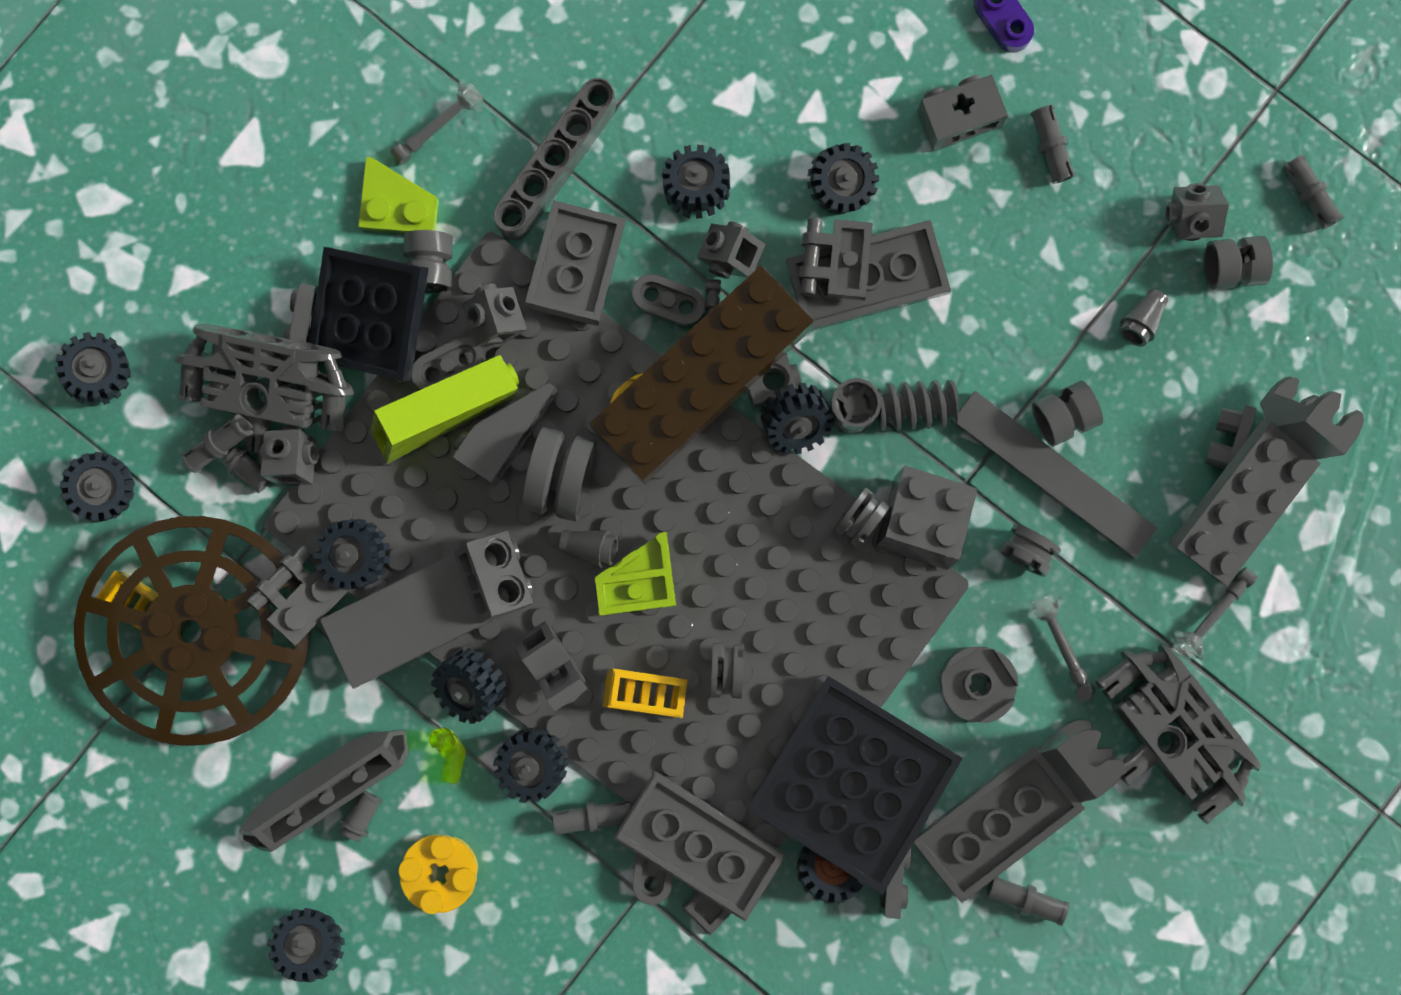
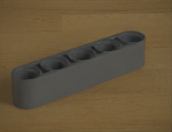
M593 78L582 86L494 210V220L500 233L505 238L518 241L529 234L616 111V99L614 89L607 80ZM598 94L608 98L607 102L601 106H594L589 102L593 96ZM575 124H582L587 127L586 131L580 136H573L568 133L569 128ZM555 153L566 157L564 162L558 166H551L546 163L547 159ZM539 183L544 186L543 191L537 196L525 194V190L530 184ZM508 214H521L522 219L518 225L514 227L504 225V219Z

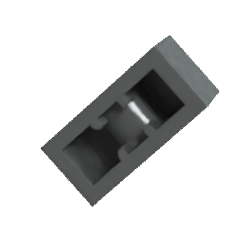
M992 74L980 78L979 75H973L959 82L958 87L947 91L944 87H940L924 95L917 113L932 152L1002 127L1008 114ZM958 105L960 110L954 111L955 106ZM967 109L966 115L961 110Z

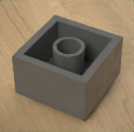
M905 465L893 479L887 501L890 507L883 516L875 547L948 570L960 560L978 489Z

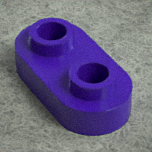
M990 0L974 1L976 14L1003 50L1015 53L1024 50L1029 45L1034 35V24L1018 0H1001L999 4H994ZM1010 26H1019L1022 30V33H1013L1010 29Z

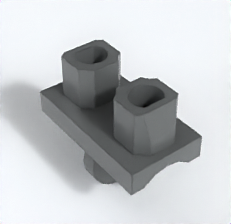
M1247 405L1244 411L1222 408L1216 430L1236 435L1233 447L1211 442L1206 464L1219 470H1225L1248 439L1257 408Z

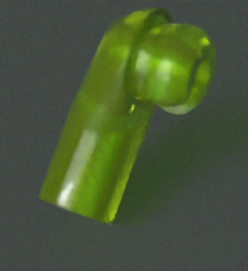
M445 727L435 729L430 733L429 744L432 748H436L445 759L440 780L459 784L466 756L465 746L451 729Z

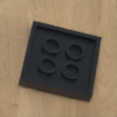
M324 247L310 343L340 351L342 357L335 359L337 366L402 382L411 381L429 268L343 249Z

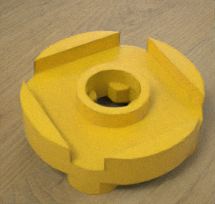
M432 834L420 839L408 849L399 866L400 884L405 896L414 906L428 914L446 913L460 907L473 893L477 881L478 862L473 850L462 839L454 836ZM436 863L438 867L444 865L448 867L449 871L445 874L446 883L442 884L439 880L432 881L430 878L433 872L432 864Z

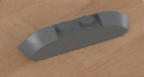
M406 730L383 731L359 737L266 797L248 816L239 830V840L261 851L273 852L402 767L409 754Z

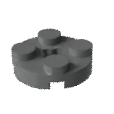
M966 647L957 651L947 660L939 675L940 692L944 703L956 716L969 722L988 723L1004 716L1013 706L1016 686H1018V676L1013 664L1001 652L988 647ZM974 674L979 678L986 676L989 681L984 685L986 692L982 695L978 691L971 692L969 686L972 684L970 678Z

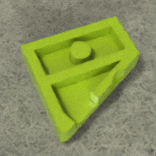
M366 157L359 228L362 231L404 234L413 230L436 231L438 198L372 157Z
M667 532L658 534L645 545L634 550L621 561L595 577L600 616L676 606Z

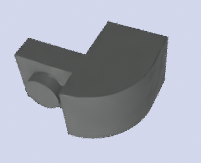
M546 621L514 641L521 660L538 681L546 701L554 711L564 705L573 703L580 694L588 690L584 683L586 680L576 663Z

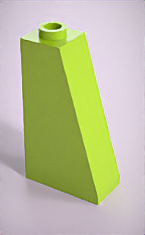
M498 355L374 410L370 432L388 464L513 399L518 389V376L513 366L505 364L502 356Z

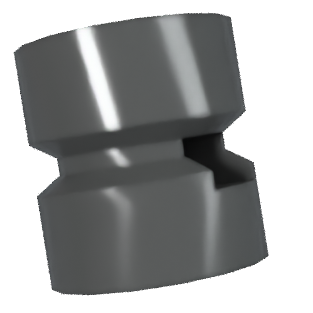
M435 230L408 231L404 233L403 256L410 260L409 264L429 268L425 293L450 291L452 271L446 262L452 259L453 236Z
M1265 236L1243 237L1238 240L1237 244L1232 239L1213 240L1207 243L1204 252V272L1207 284L1212 290L1234 288L1238 282L1244 287L1266 285L1269 283L1273 270V257L1270 243Z
M860 378L848 379L841 383L834 391L829 402V407L834 417V427L840 432L847 434H858L868 429L879 415L882 405L881 396L877 388L869 381Z
M1082 380L1062 389L1060 397L1050 394L1032 403V412L1036 424L1044 439L1052 447L1073 438L1075 430L1082 434L1103 424V415L1096 396L1087 383Z

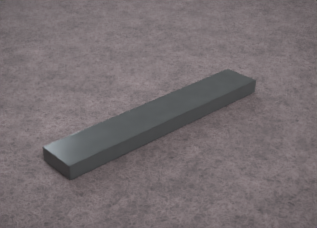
M974 391L959 410L958 422L955 423L954 418L951 423L1131 559L1137 557L1157 530L1156 526L978 392Z

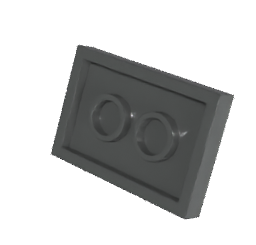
M553 200L525 300V308L599 326L626 219Z

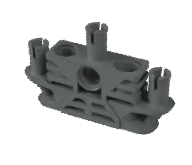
M199 324L195 325L192 329V332L197 335L196 338L190 342L184 353L177 354L174 359L175 362L181 363L179 399L185 400L187 397V401L190 402L201 401L200 406L248 416V420L253 426V429H251L253 434L246 438L245 449L247 451H252L254 447V452L259 453L264 440V431H271L272 421L299 427H309L319 422V428L323 430L327 429V426H329L328 431L344 430L346 396L353 395L354 391L352 386L345 382L342 371L338 369L335 359L342 356L340 351L336 349L241 329ZM207 341L213 343L212 353L203 352ZM319 361H324L327 370L326 375L319 372ZM204 380L210 381L209 383L204 384ZM259 390L265 395V404L259 398ZM203 393L209 394V396L204 397ZM323 395L322 401L316 400L317 397ZM321 409V414L315 413L314 411Z
M1164 644L1158 645V652L1150 653L1147 651L1133 654L1130 651L1121 652L1123 661L1100 679L1098 678L1095 683L1099 689L1103 688L1102 693L1109 700H1112L1135 680L1139 679L1141 682L1133 688L1134 694L1127 693L1122 697L1124 702L1116 701L1111 705L1141 744V746L1123 759L1124 770L1120 777L1123 782L1128 786L1131 785L1135 779L1156 764L1181 797L1193 800L1197 797V794L1194 792L1195 790L1203 792L1208 788L1205 782L1215 783L1218 781L1219 784L1198 801L1191 804L1194 812H1199L1197 816L1207 825L1234 802L1243 806L1246 800L1244 790L1249 781V774L1252 769L1259 771L1261 765L1196 678L1190 673L1179 657ZM1163 663L1165 670L1158 675L1149 668L1153 664ZM1175 720L1181 729L1168 724ZM1167 731L1171 736L1172 743L1167 751L1162 752L1158 747L1157 741L1161 733ZM1235 759H1239L1241 765L1237 773L1233 775L1228 765Z

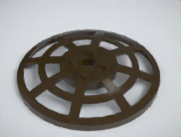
M178 516L156 521L133 531L117 542L98 561L86 579L78 599L74 619V648L79 669L88 689L101 707L117 722L138 735L161 743L181 746L209 745L230 740L253 729L270 717L288 698L299 681L307 661L311 630L296 645V649L272 644L274 637L273 627L265 621L271 614L270 604L267 602L258 611L261 622L260 641L239 636V623L236 614L250 607L246 601L257 591L255 586L258 583L242 566L229 558L221 556L228 534L239 537L256 547L277 569L281 566L279 562L285 557L267 539L251 529L225 519L207 516ZM202 527L213 529L205 551H177L157 557L147 538L158 532L176 528ZM133 545L142 566L135 570L123 583L115 595L113 603L92 597L94 588L107 567L123 551ZM180 562L201 563L194 585H182L174 588L163 567ZM217 567L237 578L247 591L227 600L222 594L211 589ZM149 576L159 596L150 604L146 612L124 606L134 588L144 578ZM291 577L279 590L288 586L290 593H292L299 583ZM87 612L108 618L107 645L113 666L94 676L89 665L85 648L84 624ZM187 620L197 622L201 628L200 637L195 642L185 641L180 634L181 625ZM120 622L141 627V639L144 647L125 659L119 643ZM234 651L256 656L247 673L235 685L231 686L220 667L228 661ZM268 659L291 664L286 678L275 695L260 710L250 715L238 696L244 693L257 680ZM153 662L160 670L167 673L168 678L163 696L147 688L134 676L133 672ZM205 675L217 693L214 697L202 700H179L184 678H196ZM122 679L139 697L152 705L160 707L156 728L145 726L126 715L110 701L103 689ZM224 705L236 722L235 725L207 734L181 735L171 733L176 711L202 712Z

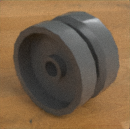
M543 427L535 442L527 468L522 500L523 509L544 514L551 506L556 493L554 504L556 516L561 519L577 522L585 503L592 476L597 441L577 435L570 442L564 457L566 443L564 434L561 431Z

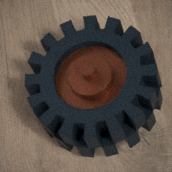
M805 846L802 848L797 861V876L799 882H802L804 886L803 890L806 893L809 892L814 900L824 901L825 904H840L855 896L862 889L864 883Z

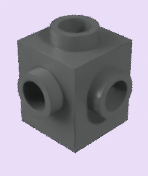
M1194 183L1187 187H1174L1172 200L1167 202L1165 207V220L1167 225H1171L1177 239L1197 241L1201 238L1223 237L1229 203L1219 185L1206 186Z
M731 221L727 225L711 223L697 258L710 266L708 271L715 276L723 279H729L731 275L747 278L755 271L766 244L749 233V229L739 223Z
M496 284L484 285L474 291L475 296L462 303L475 346L506 343L527 330L513 287L497 288Z
M293 425L280 426L279 431H264L263 444L259 450L261 462L260 476L277 485L313 484L314 464L317 463L319 458L316 440L304 433L301 427Z

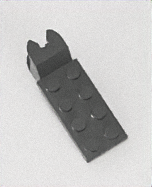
M1289 376L1278 381L1260 402L1266 420L1262 419L1169 543L1217 581L1228 586L1321 463L1317 459L1345 455L1359 436L1364 423V415L1361 411L1355 410L1344 415L1339 423L1333 424V416L1340 408L1342 394L1329 391L1320 397L1316 395L1302 399L1299 403L1292 400L1297 394L1299 379Z
M1084 719L1071 721L1050 735L1040 750L1033 745L918 834L914 844L961 903L1084 811L1085 807L1082 805V802L1099 798L1118 782L1124 770L1123 760L1121 758L1114 759V751L1111 747L1097 748L1101 733L1091 729L1092 723Z

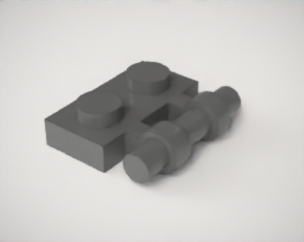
M817 218L808 219L807 232L802 234L801 244L805 247L803 266L799 267L798 279L802 280L801 294L815 296L817 282L822 281L828 282L827 297L864 301L867 290L873 223L835 219L833 234L822 233L823 220ZM821 248L831 249L830 267L818 266Z
M300 546L292 555L287 554L279 562L281 566L267 580L262 579L255 586L257 591L246 601L256 611H259L269 602L275 610L265 621L292 646H296L349 591L344 590V588L337 589L332 587L333 581L325 582L322 579L326 574L324 571L317 572L315 568L309 574L303 565L312 557V554L304 546ZM293 577L299 585L285 599L278 590Z

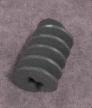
M937 380L930 382L928 391L922 381L915 383L913 392L907 382L900 383L898 392H896L892 383L885 384L882 394L878 388L882 404L878 415L881 431L886 430L889 420H893L896 430H901L904 419H908L912 430L916 429L919 418H923L927 429H931L934 418L939 419L942 428H946L949 417H953L955 423L958 422V394L953 380H947L943 390Z

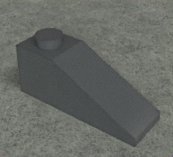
M547 383L475 424L470 432L464 430L453 446V449L456 450L453 458L496 486L559 393L557 388L551 383Z

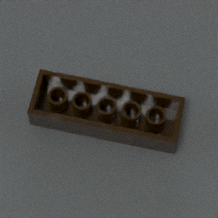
M760 265L589 424L593 431L645 485L812 330L815 321L770 273Z

